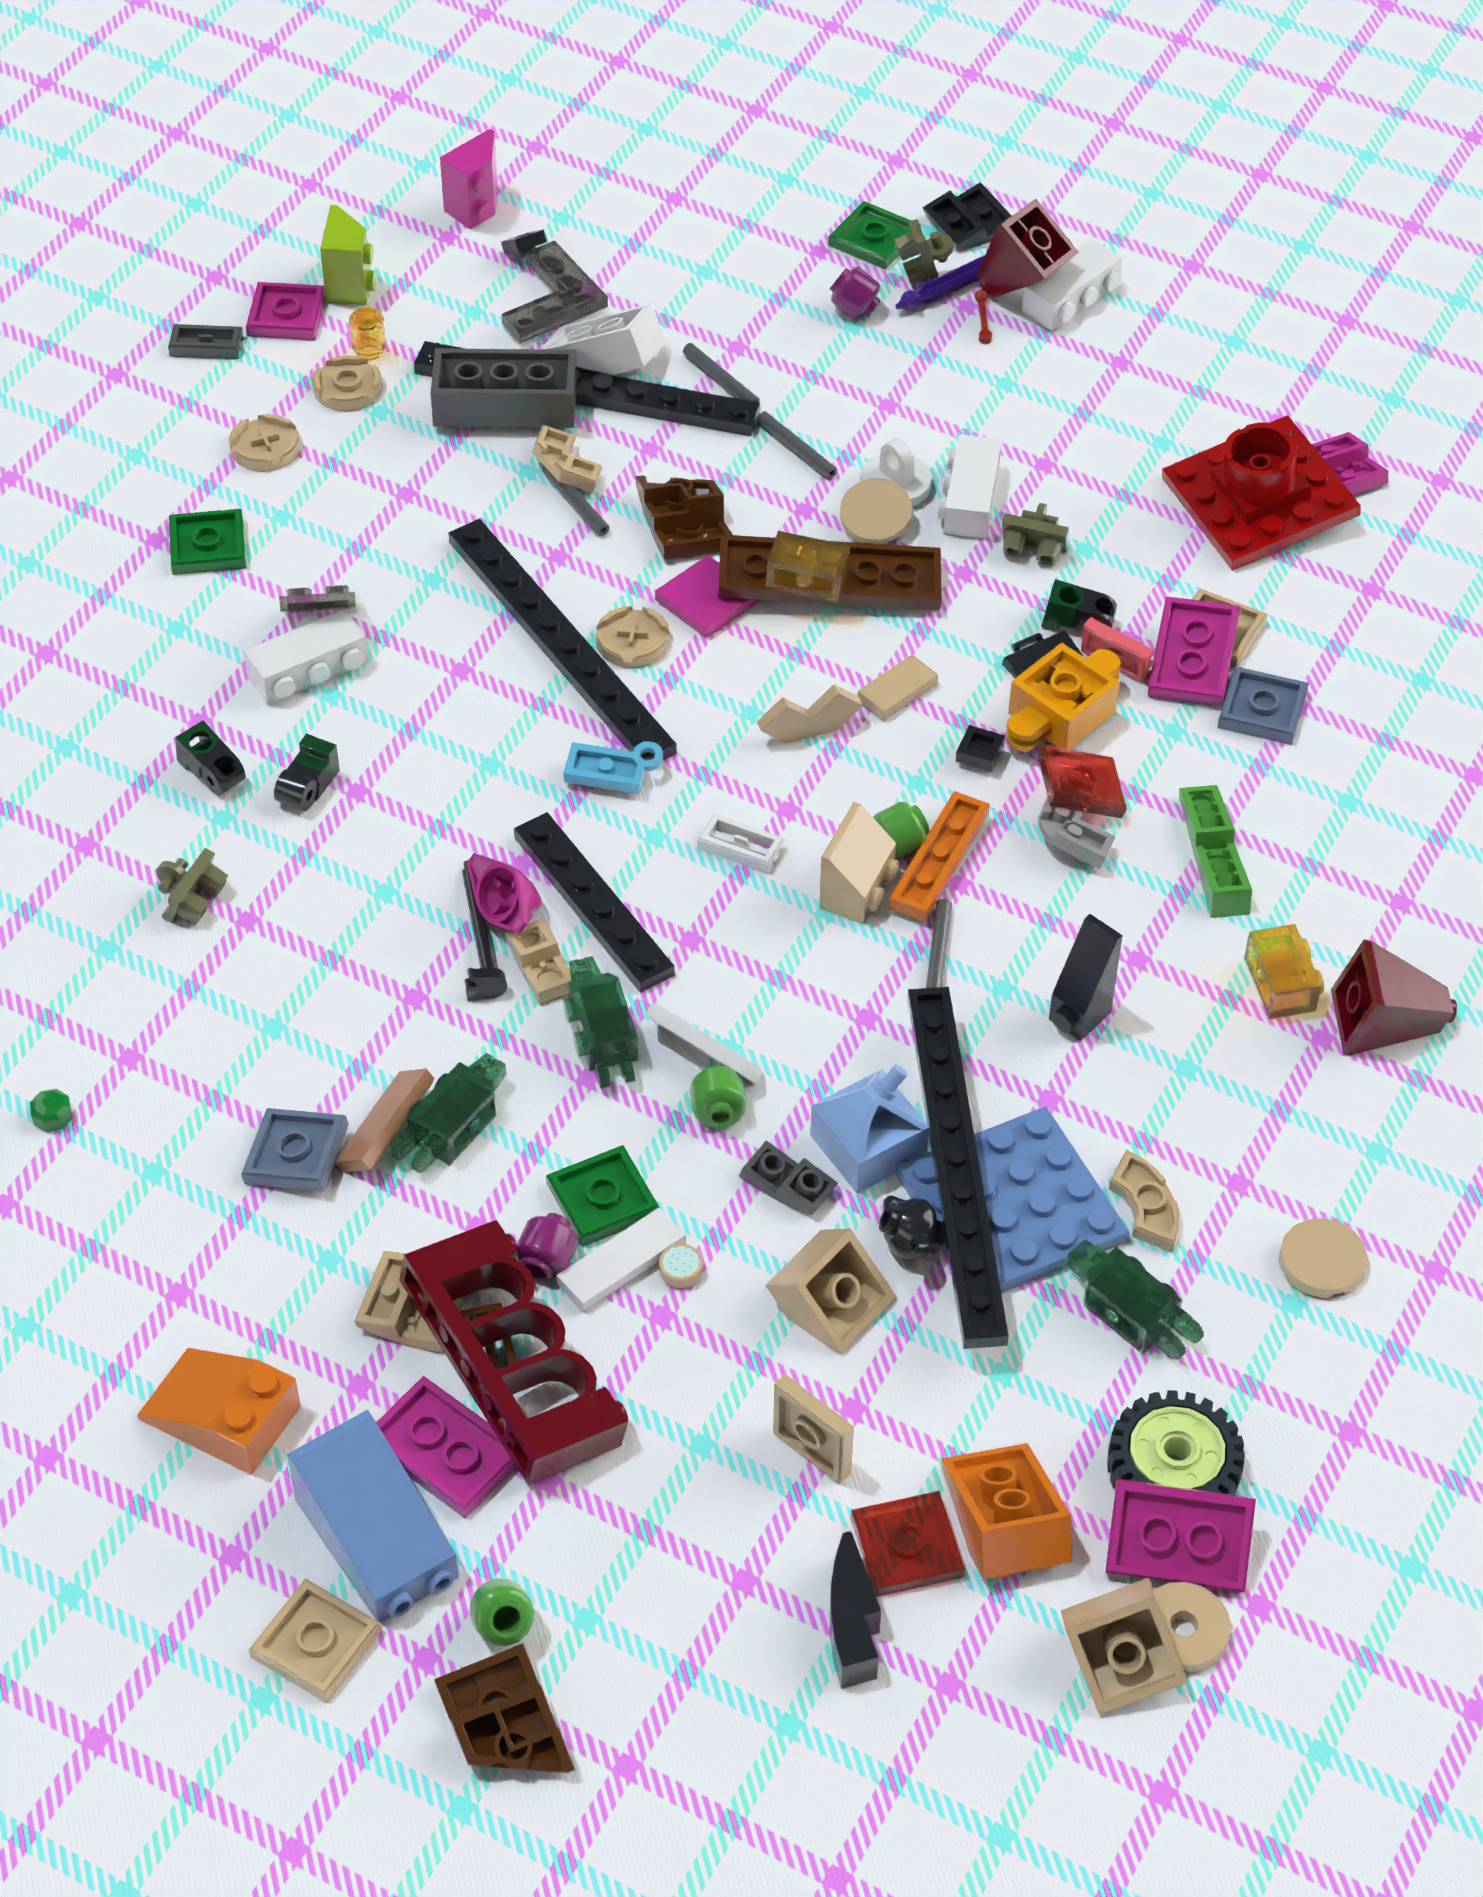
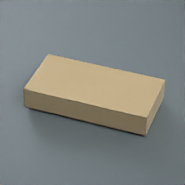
M911 654L858 690L857 696H859L865 707L884 721L938 684V674Z

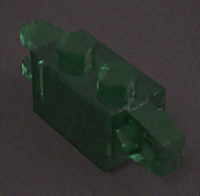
M593 956L569 961V998L563 999V1008L567 1022H575L577 1032L573 1033V1040L578 1057L585 1056L589 1071L594 1070L601 1089L610 1087V1073L607 1067L619 1065L620 1073L625 1083L635 1081L632 1061L638 1060V1037L619 977L609 972L601 974Z
M485 1053L469 1067L459 1062L449 1073L441 1075L434 1089L424 1100L417 1101L411 1107L407 1116L408 1126L391 1145V1156L399 1161L403 1160L417 1146L420 1150H417V1153L412 1158L411 1167L413 1170L422 1173L436 1159L450 1166L496 1117L494 1092L506 1076V1064Z
M1083 1240L1068 1253L1066 1264L1085 1284L1083 1295L1084 1307L1142 1355L1155 1345L1163 1353H1166L1168 1357L1170 1356L1175 1360L1180 1359L1185 1354L1186 1348L1182 1340L1175 1336L1171 1329L1185 1337L1190 1343H1198L1203 1338L1204 1331L1200 1323L1181 1308L1182 1299L1178 1296L1177 1292L1169 1284L1161 1283L1146 1271L1143 1264L1137 1258L1128 1256L1117 1246L1110 1253H1107L1087 1240Z

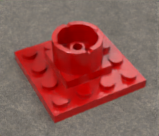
M1288 415L1270 423L1258 422L1246 425L1245 428H1239L1232 432L1225 442L1162 468V479L1232 571L1361 515V505Z

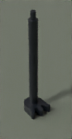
M468 860L463 862L464 869L462 870L480 963L479 969H467L469 978L464 980L467 1001L471 1002L473 1000L497 998L506 992L508 986L505 973L494 967L486 921L476 904L467 867Z

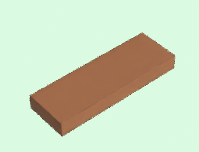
M427 1068L398 1072L336 1159L335 1163L342 1172L372 1170L434 1082L435 1078Z

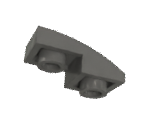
M767 1140L745 1164L739 1174V1177L766 1195L810 1215L816 1212L838 1184L837 1181L807 1159L803 1158L798 1164Z

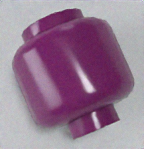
M854 267L851 270L845 268L829 288L833 292L831 302L852 319L859 318L862 313L869 317L881 302L877 297L880 291V284L860 267Z
M548 1213L547 1216L530 1218L517 1242L518 1261L522 1262L536 1279L550 1280L551 1277H556L557 1274L568 1268L575 1253L578 1237L570 1228V1221L562 1215Z

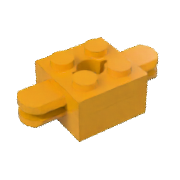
M1064 643L1056 646L1011 681L1008 713L1012 717L1007 720L1005 737L1007 743L1015 750L1029 752L1046 739L1065 753L1068 752L1116 713L1120 685L1119 671L1121 661L1119 657L1109 650L1097 649L1085 658Z

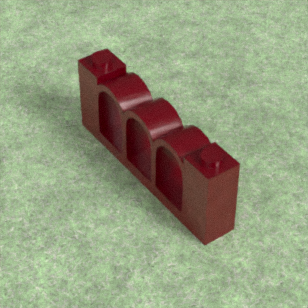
M496 1219L404 1254L399 1281L527 1485H530L622 1446L629 1421L625 1407L620 1401L614 1400L607 1387L596 1390L597 1376L593 1366L582 1355L563 1349L566 1329L560 1316L553 1309L541 1303L532 1302L535 1281L531 1271L522 1262L516 1260L518 1257L516 1241L511 1234L504 1232ZM486 1288L503 1289L511 1293L517 1300L511 1305L468 1322L465 1321L453 1300ZM518 1334L532 1335L540 1339L548 1347V1349L498 1370H496L482 1348L507 1336L510 1337ZM549 1381L562 1382L572 1387L579 1395V1397L530 1418L526 1417L513 1396L518 1392Z

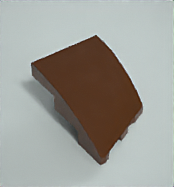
M635 476V484L645 518L653 539L664 559L720 552L721 534L733 535L724 522V494L714 480H688L671 477L666 483H649L646 476Z
M523 1643L434 1679L447 1716L468 1765L560 1773L575 1771L559 1727L555 1723Z

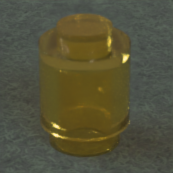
M361 307L352 312L349 316V328L353 351L357 356L367 360L379 358L386 347L383 314L371 307Z

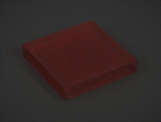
M1049 745L1041 746L1037 756L1050 806L1123 818L1127 807L1113 757Z
M940 1491L851 1510L853 1528L876 1597L964 1578L965 1568Z

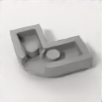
M1055 782L1038 816V825L1042 834L1058 849L1076 857L1083 863L1100 869L1116 836L1081 820L1090 798Z

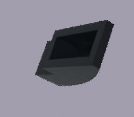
M851 1531L842 1533L835 1556L830 1591L829 1635L831 1650L840 1688L844 1689L877 1679L879 1656L871 1635L880 1633L881 1609Z

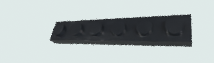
M548 812L514 828L515 840L640 993L675 976L674 964Z

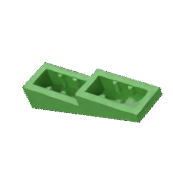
M1218 786L1179 788V800L1210 917L1250 915L1252 887L1235 847V828Z

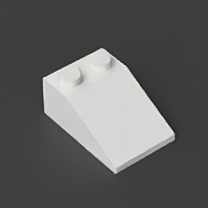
M651 303L561 326L540 349L576 350V367L611 375L626 372L628 376H631L647 368L646 365L650 360L657 357V352L666 343V339Z

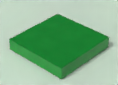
M863 201L828 236V246L886 270L900 255L894 239L911 232L908 222L912 220Z
M242 508L169 515L172 575L246 568Z
M624 1145L546 1175V1184L565 1218L570 1221V1227L576 1233L582 1247L624 1231L659 1208L658 1203Z

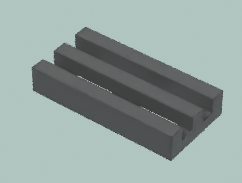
M173 324L168 345L169 356L239 359V350H241V341H243V329L238 326Z

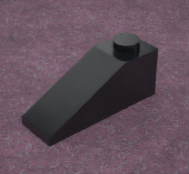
M1092 914L1084 918L1052 992L1049 1020L1060 1031L1069 1033L1079 1041H1082L1112 1011L1123 937L1122 934Z

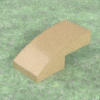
M543 919L528 923L521 933L505 932L515 960L539 1005L577 991L576 980L561 958L558 942Z

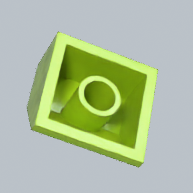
M330 205L320 246L326 303L367 305L369 292L375 291L376 271L370 270V264L373 263L374 255L373 243L367 242L365 227L338 205Z

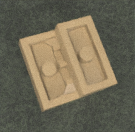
M383 1251L354 1320L355 1325L367 1332L400 1344L444 1353L399 1281L403 1257L406 1253ZM466 1296L453 1300L459 1311H461Z

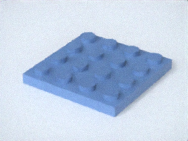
M1046 1106L974 1134L1001 1293L1128 1242L1129 1230ZM932 1151L897 1164L896 1175L910 1198L927 1200L935 1209L937 1219L943 1221ZM945 1238L941 1248L949 1259Z

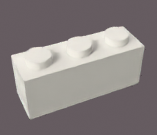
M1091 239L1077 249L1079 251L1077 255L1042 282L1023 288L1021 312L1050 331L1055 330L1063 323L1069 322L1086 307L1092 306L1096 300L1118 287L1122 279L1121 268L1123 258Z
M959 434L957 447L949 449L947 469L952 470V473L945 472L943 482V494L948 495L947 497H940L938 518L944 519L943 534L987 539L999 471L1002 439Z
M346 609L243 650L247 677L267 705L369 663L366 636Z

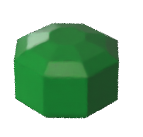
M57 1088L40 1091L30 1101L33 1124L46 1132L63 1129L73 1118L69 1095Z

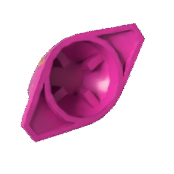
M473 853L467 861V867L480 913L485 920L496 926L515 933H521L532 919L533 912H536L542 905L540 894L534 884L519 869L507 863Z

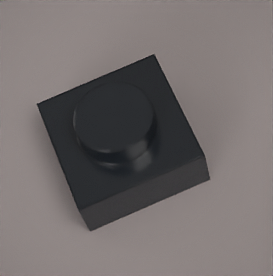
M544 229L501 241L504 255L517 253L518 258L537 253L536 246L547 243Z
M969 725L956 751L955 762L992 772L1004 748L1005 735Z

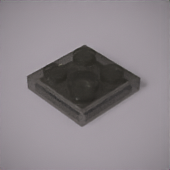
M348 585L325 586L326 594H312L310 587L287 589L288 596H279L280 612L299 613L359 609L358 593L350 592Z

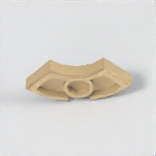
M1126 1150L1110 1179L1109 1190L1122 1197L1132 1209L1135 1221L1132 1237L1172 1253L1179 1229L1178 1203L1174 1200L1171 1191L1166 1185L1164 1176L1148 1161Z

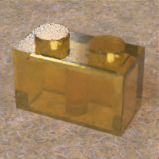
M778 531L768 559L766 588L838 603L848 572L851 546Z
M1296 924L1250 931L1244 959L1268 1018L1274 1019L1316 1011L1319 995L1324 992V980L1320 970L1314 969L1311 962L1309 943L1307 939L1301 938Z

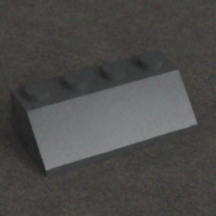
M435 348L430 392L433 427L542 428V425H546L555 429L575 428L576 350Z

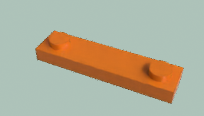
M956 791L952 793L926 836V840L920 846L890 896L889 909L926 922L936 902L939 900L989 815V803Z

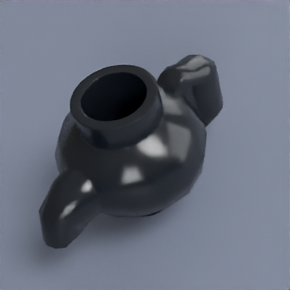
M893 1195L887 1196L883 1200L884 1211L880 1217L879 1230L883 1232L890 1250L902 1260L924 1258L929 1253L936 1254L941 1249L945 1241L943 1221L937 1219L935 1209L927 1200L918 1198L904 1200Z

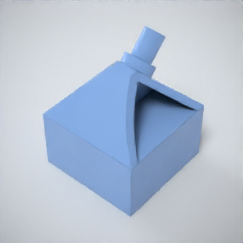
M894 1064L887 1074L881 1069L811 1105L810 1136L857 1194L895 1174L897 1164L928 1152L930 1127L898 1089V1086L908 1074L897 1064Z

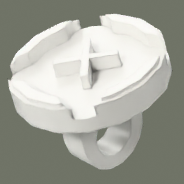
M894 438L881 446L880 455L874 456L866 462L860 474L861 481L879 478L888 479L899 484L908 493L912 507L920 505L928 498L932 485L930 468L923 460L914 456L909 446L899 438Z

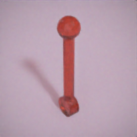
M980 289L974 295L975 300L979 304L981 323L978 340L982 344H989L992 341V332L988 330L985 301L988 298V294L985 290Z

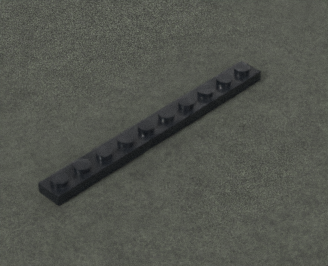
M424 341L414 362L415 374L432 377L435 348H466ZM576 369V404L750 437L760 414V403Z
M480 518L448 532L451 546L628 751L633 752L639 743L654 742L661 747L663 760L677 754V743ZM650 752L641 755L643 760H651L655 757Z
M949 986L908 989L907 1002L926 1120L930 1127L929 1139L963 1349L1008 1346L1009 1335Z

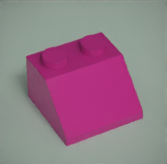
M490 128L440 157L444 212L468 229H472L493 217L496 211L498 190L495 131Z

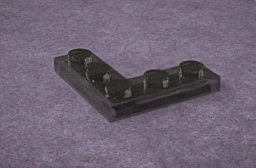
M554 240L526 252V263L548 285L553 293L502 313V325L519 343H522L607 308L608 296Z

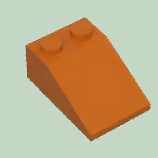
M187 1348L137 1416L138 1420L252 1475L301 1405L295 1377L257 1359Z
M1028 1443L941 1458V1467L969 1554L983 1579L991 1577L1003 1578L1013 1573L1034 1569H1050L1055 1565L1072 1562L1071 1514Z

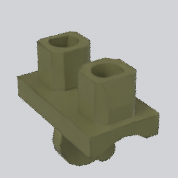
M918 219L908 222L911 230L910 233L894 239L902 261L919 254V257L903 263L910 284L927 278L930 281L938 277L934 260L944 263L954 250L953 240L946 234H940L935 231L926 240Z
M1039 503L1036 512L1023 510L1021 517L1005 513L1002 521L1003 553L1007 556L1019 558L1022 557L1026 544L1038 547L1036 560L1040 563L1054 566L1061 552L1067 553L1069 527L1058 525L1059 517L1046 515L1047 504Z
M205 847L187 872L185 869L188 866V862L183 858H178L175 863L167 860L160 863L156 869V875L161 881L158 885V890L163 894H167L170 889L174 890L167 900L169 906L162 914L163 919L172 923L178 915L197 925L210 902L194 892L197 888H200L213 897H217L229 876L219 867L212 864L215 856L214 852Z

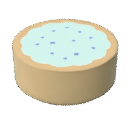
M675 1244L666 1248L659 1259V1273L662 1280L674 1288H688L696 1284L703 1273V1260L700 1252L687 1244Z

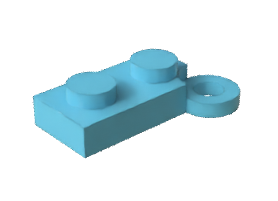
M572 742L563 772L564 782L640 794L645 771H652L661 766L663 751L654 742L639 743L633 752ZM650 752L655 757L651 760H643L641 755Z

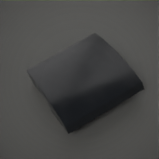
M981 182L957 197L949 190L922 207L924 213L942 233L952 238L954 246L958 250L973 248L991 242L997 227L1012 216Z

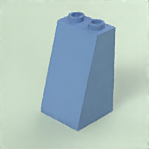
M368 1409L287 1454L295 1501L375 1620L381 1623L390 1617H400L408 1612L414 1603L430 1594H439L445 1591L455 1579L459 1578L457 1557Z

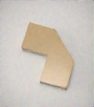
M542 425L532 453L558 482L593 494L603 466L570 454L576 439L574 435Z
M833 684L808 709L782 697L757 721L761 732L784 743H790L837 731L863 704L859 696Z

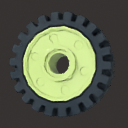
M1168 1390L1166 1398L1162 1399L1158 1391L1149 1394L1147 1403L1141 1397L1133 1402L1132 1409L1129 1407L1125 1408L1121 1413L1120 1419L1116 1421L1113 1427L1107 1459L1108 1473H1110L1111 1485L1114 1489L1116 1479L1235 1495L1241 1481L1245 1459L1242 1435L1237 1436L1238 1426L1234 1420L1227 1422L1228 1413L1220 1407L1215 1412L1212 1411L1213 1401L1204 1397L1200 1404L1195 1403V1393L1186 1391L1185 1399L1182 1400L1178 1399V1390ZM1168 1456H1178L1183 1460H1173Z

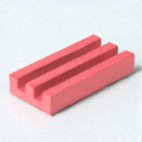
M1092 617L1083 625L1081 651L1087 655H1091L1097 649L1114 652L1121 661L1120 672L1144 684L1151 675L1149 668L1152 666L1153 660L1150 658L1154 655V650Z

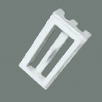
M716 813L712 815L697 839V849L766 874L770 873L772 863H776L779 858V852L782 853L785 848V838ZM715 829L720 830V831H723V832L728 833V834H731V835H734V837H733V836H730V835H727V834H724V833H721V832H719V831H716ZM749 841H750V842H753V843H756V844H759V845H762V846H764V847L770 848V849H766V848L760 847V846H758V845L749 843Z

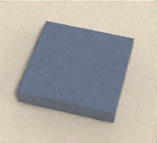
M1235 666L1217 728L1292 745L1309 683Z
M267 1108L241 1173L244 1184L324 1192L349 1125L346 1115Z

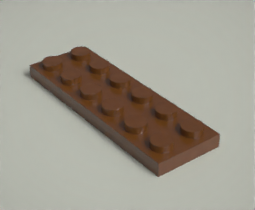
M721 534L718 597L940 611L942 602L941 548Z

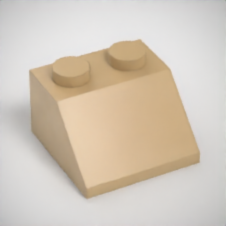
M852 803L821 856L819 909L864 924L870 911L878 910L883 899V888L886 883L892 884L899 869V861L895 860L896 842L859 803Z
M851 1228L820 1230L765 1285L790 1321L836 1353H843L897 1297Z
M1149 1578L1061 1610L1065 1631L1099 1715L1188 1682Z

